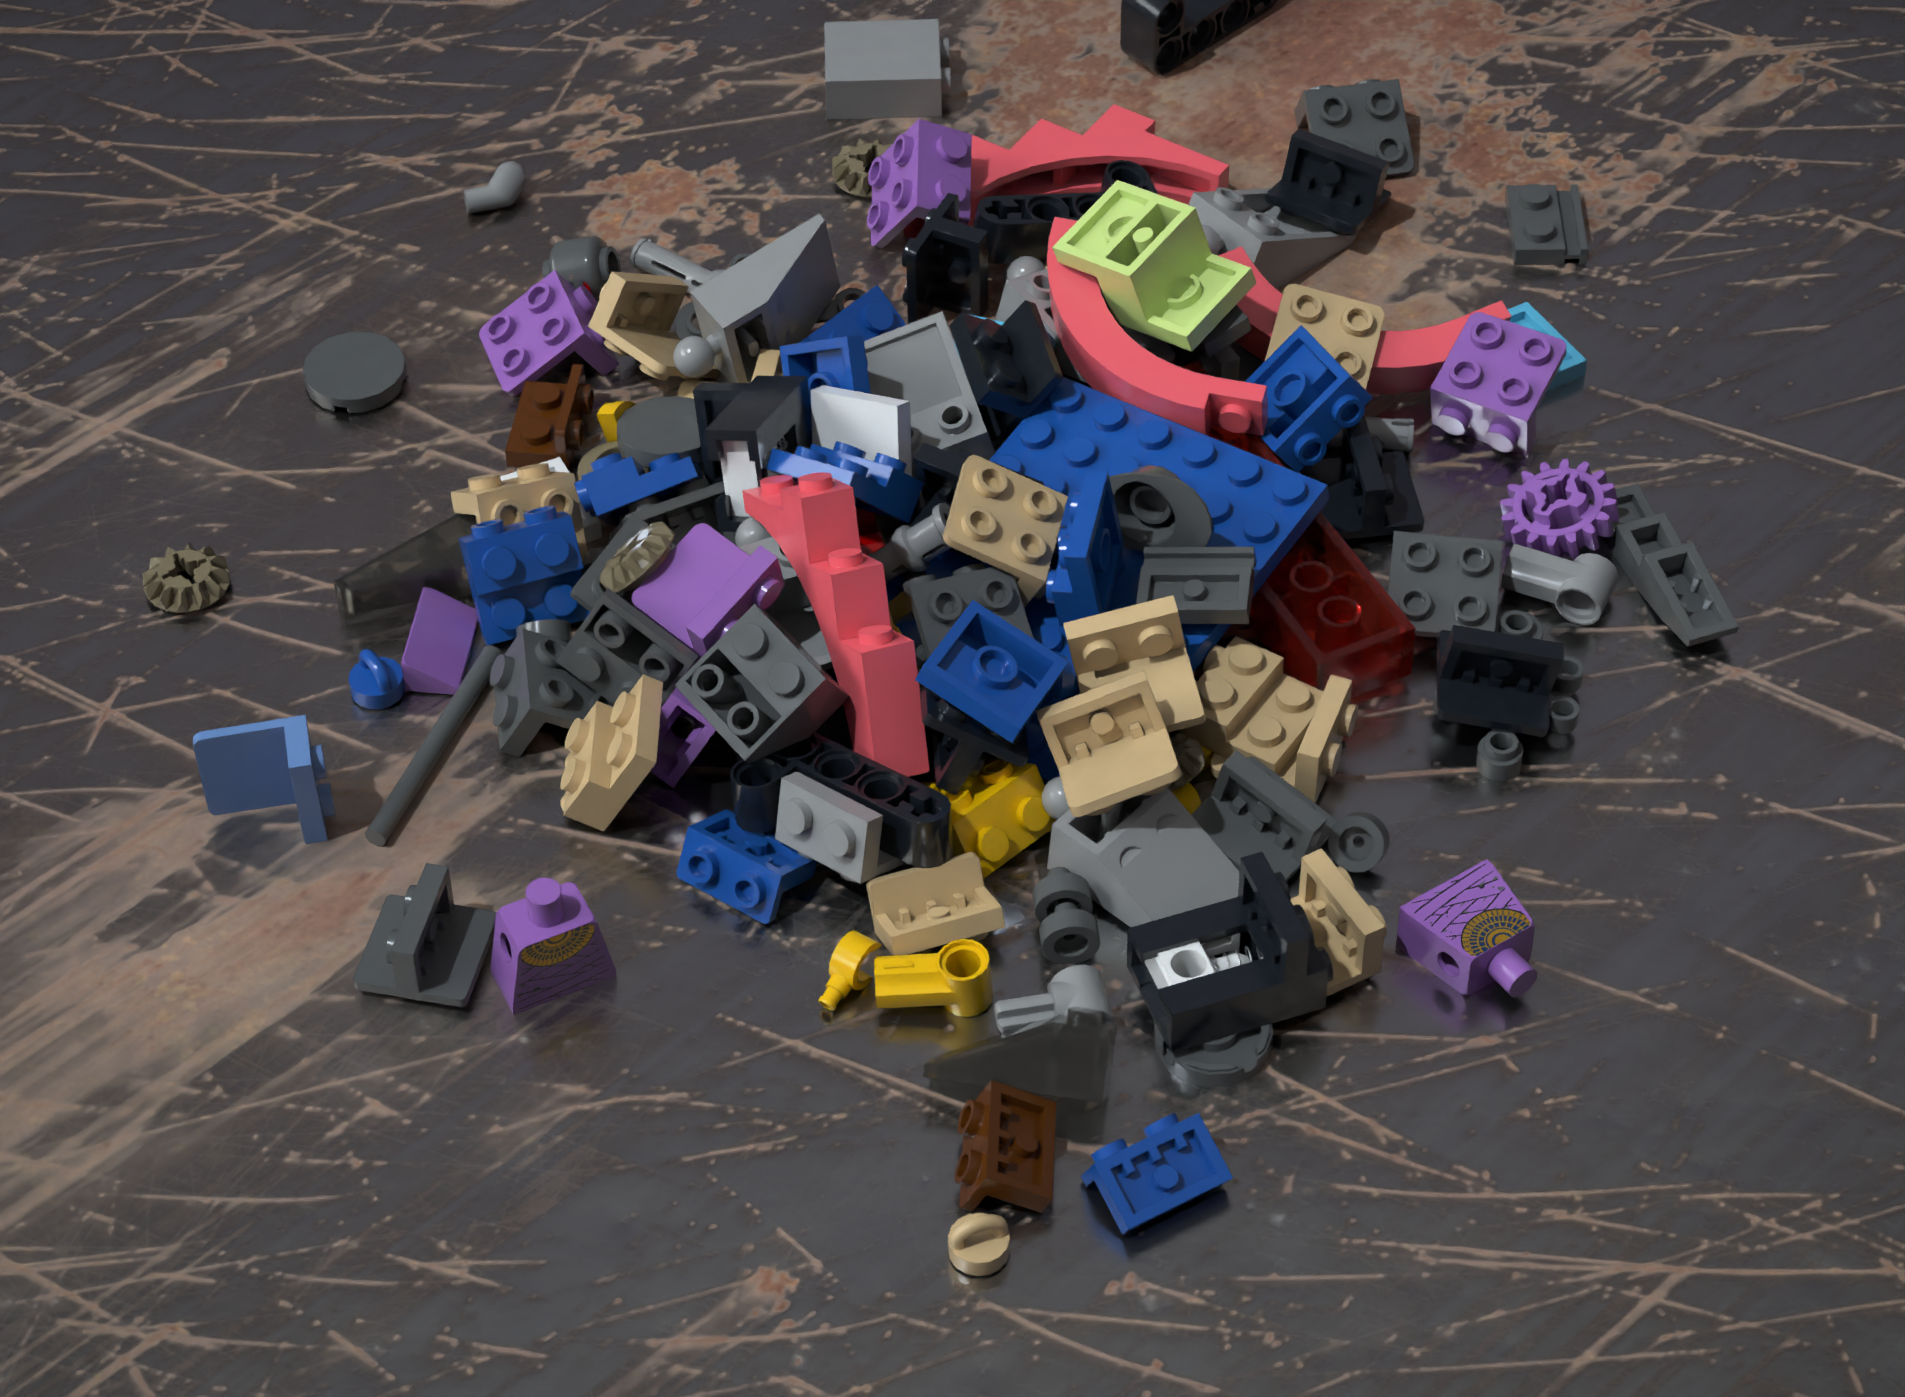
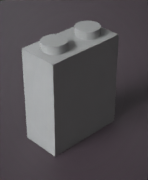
M939 19L824 22L827 120L942 117V97H951L950 68H941L949 67V38H939Z

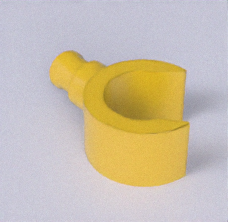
M856 930L848 932L840 940L832 954L829 963L830 979L825 985L827 989L818 999V1002L824 1008L834 1011L841 998H846L851 988L859 991L866 987L873 976L859 969L867 955L872 951H876L882 944Z

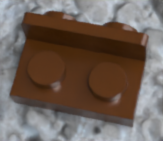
M572 365L567 384L525 381L505 449L508 467L539 464L560 457L569 471L574 450L581 451L585 434L583 416L592 414L594 404V387L592 384H586L584 365Z
M991 1080L975 1100L969 1099L965 1103L958 1120V1133L963 1135V1149L955 1170V1182L960 1184L959 1208L972 1212L981 1200L988 1195L1040 1213L1045 1210L1053 1200L1056 1128L1055 1101Z

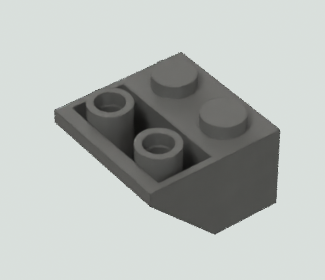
M608 588L556 662L613 705L623 691L629 693L643 674L663 682L662 707L675 690V684L689 671L699 656Z
M756 604L675 684L677 689L747 763H752L809 738L850 697L777 620Z

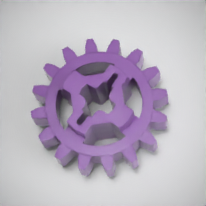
M1562 459L1559 468L1551 469L1546 462L1540 463L1541 473L1533 475L1531 472L1523 471L1521 473L1522 485L1509 484L1507 486L1509 498L1501 500L1500 505L1503 514L1501 518L1506 537H1512L1513 545L1528 546V548L1548 552L1558 557L1563 552H1569L1570 556L1575 560L1580 555L1579 548L1583 546L1594 551L1599 549L1597 536L1611 537L1613 535L1611 522L1619 521L1618 501L1614 484L1607 483L1606 473L1603 470L1591 474L1590 465L1585 461L1576 469L1570 468L1568 459ZM1588 498L1594 503V505L1589 504ZM1526 515L1531 517L1532 523L1526 519Z

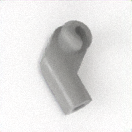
M514 161L504 162L497 168L487 186L463 190L467 213L473 214L512 206L526 183L524 168Z

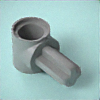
M1089 965L1070 966L1058 972L1051 982L1048 983V993L1000 1000L994 1006L996 1026L1001 1033L1008 1034L1053 1026L1056 1036L1063 1035L1066 1041L1077 1045L1092 1044L1104 1039L1111 1033L1115 1024L1102 975L1097 968Z

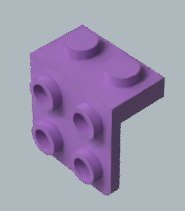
M918 119L904 134H900L880 157H876L873 160L868 174V182L872 186V205L867 215V226L871 229L872 246L884 248L916 217L926 220L929 211L932 208H937L948 193L959 196V223L968 224L970 222L972 134Z
M554 270L540 282L534 284L526 293L503 311L493 316L480 329L479 337L500 385L510 396L518 395L522 392L525 381H536L574 351L603 376L619 365L614 351L604 345L605 338L588 327L598 302L587 288L581 285L576 289Z
M1482 312L1471 314L1430 387L1432 424L1439 426L1449 434L1465 435L1485 442L1495 450L1514 452L1528 457L1536 442V410L1566 356V343L1562 339Z
M700 523L688 532L668 554V557L658 569L633 592L632 602L638 611L701 658L754 604L762 610L767 609L774 603L786 585L778 557L760 545L750 556L708 524Z

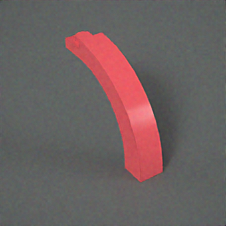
M1054 217L1047 251L1051 312L1063 349L1086 382L1094 390L1207 436L1211 427L1225 429L1233 433H1249L1263 436L1268 422L1267 386L1196 373L1171 364L1139 345L1121 328L1108 310L1101 294L1097 277L1058 263L1052 247L1077 220Z
M1241 246L1218 256L1252 268L1257 283L1236 304L1249 318L1251 331L1237 339L1236 342L1265 362L1283 294L1271 285L1258 271ZM1501 300L1436 326L1415 330L1381 331L1366 391L1369 394H1399L1429 390L1471 314L1482 312L1509 322L1511 321V314Z

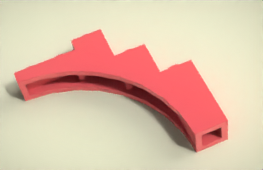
M1115 104L1083 135L1041 118L1010 150L972 135L970 222L966 225L973 227L979 201L989 196L1100 192L1105 169L1113 161L1125 160L1139 164L1149 174L1159 195L1185 204H1189L1193 192L1216 191L1219 187L1228 188L1229 165L1156 136L1155 120ZM916 217L903 229V235L909 238H916L924 227L925 220Z
M821 472L803 475L798 478V482L794 481L790 475L770 476L760 480L761 487L743 490L745 512L760 522L779 544L794 568L812 605L829 651L838 684L850 696L843 705L849 727L852 750L907 777L930 772L925 727L922 723L920 686L915 681L918 670L914 640L892 630L884 565L882 562L862 553L853 487L832 478L830 473Z

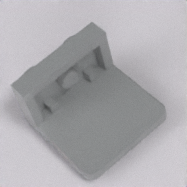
M794 772L781 778L775 833L776 840L797 850L802 857L816 860L839 872L844 879L860 884L898 866L907 864L879 850L883 815L799 772Z

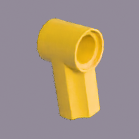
M959 939L951 941L944 945L938 953L876 956V959H874L877 1009L943 1005L948 1012L956 1016L970 1017L982 1013L992 1003L994 993L990 958L987 949L981 943L974 940Z

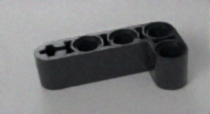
M1122 0L1121 50L1153 72L1164 75L1266 13L1274 6L1277 0Z
M1118 160L1107 165L1100 192L1000 195L983 198L977 205L973 227L988 231V263H1012L1015 259L1022 256H1032L1041 262H1047L1048 241L1054 217L1078 221L1117 180L1158 194L1149 174L1137 163Z
M815 732L809 738L752 763H747L741 759L731 769L730 778L735 821L745 831L764 833L776 829L781 778L794 772H799L883 815L879 850L919 868L941 866L947 863L953 856L952 811L948 797Z

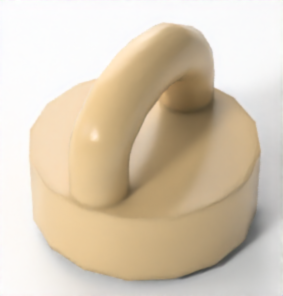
M972 1213L959 1218L951 1226L948 1234V1252L953 1265L965 1274L974 1276L990 1275L1000 1270L1007 1262L1010 1254V1236L1006 1219L1000 1215Z

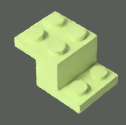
M1119 180L1052 247L1058 263L1097 277L1109 311L1118 324L1191 352L1257 283L1251 267L1211 253L1195 207Z

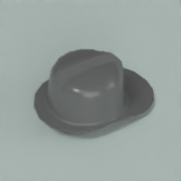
M1147 465L1138 467L1130 473L1109 477L1125 548L1144 551V547L1207 546L1212 535V517L1207 505L1199 494L1184 483L1175 473L1164 467Z

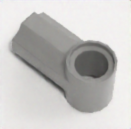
M1514 544L1502 574L1501 587L1554 603L1559 614L1566 620L1574 624L1590 625L1599 620L1619 580V575L1614 564L1598 554H1581L1574 561Z

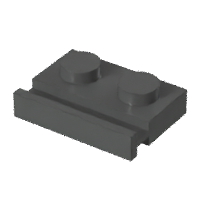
M1506 185L1505 205L1514 265H1564L1565 259H1578L1579 265L1587 264L1588 244L1578 185H1570V190L1557 191L1556 185Z
M1144 547V564L1141 566L1136 604L1174 595L1181 624H1249L1255 581L1254 567L1257 564L1255 547Z

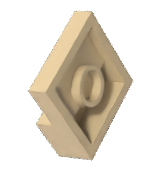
M1235 636L1226 648L1215 645L1209 651L1203 665V675L1196 682L1206 721L1203 724L1177 730V734H1185L1187 739H1198L1202 747L1227 759L1236 750L1247 758L1255 757L1278 775L1299 749L1323 691L1284 674L1283 657Z
M643 674L629 693L623 691L618 696L613 707L597 701L584 719L576 718L565 740V749L569 750L570 753L565 759L566 768L560 783L561 790L566 791L560 801L564 816L605 831L654 767L657 761L663 682Z

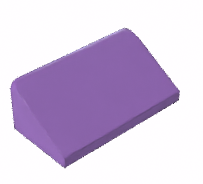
M423 587L401 662L405 691L455 694L464 679L479 625L475 608L435 589Z

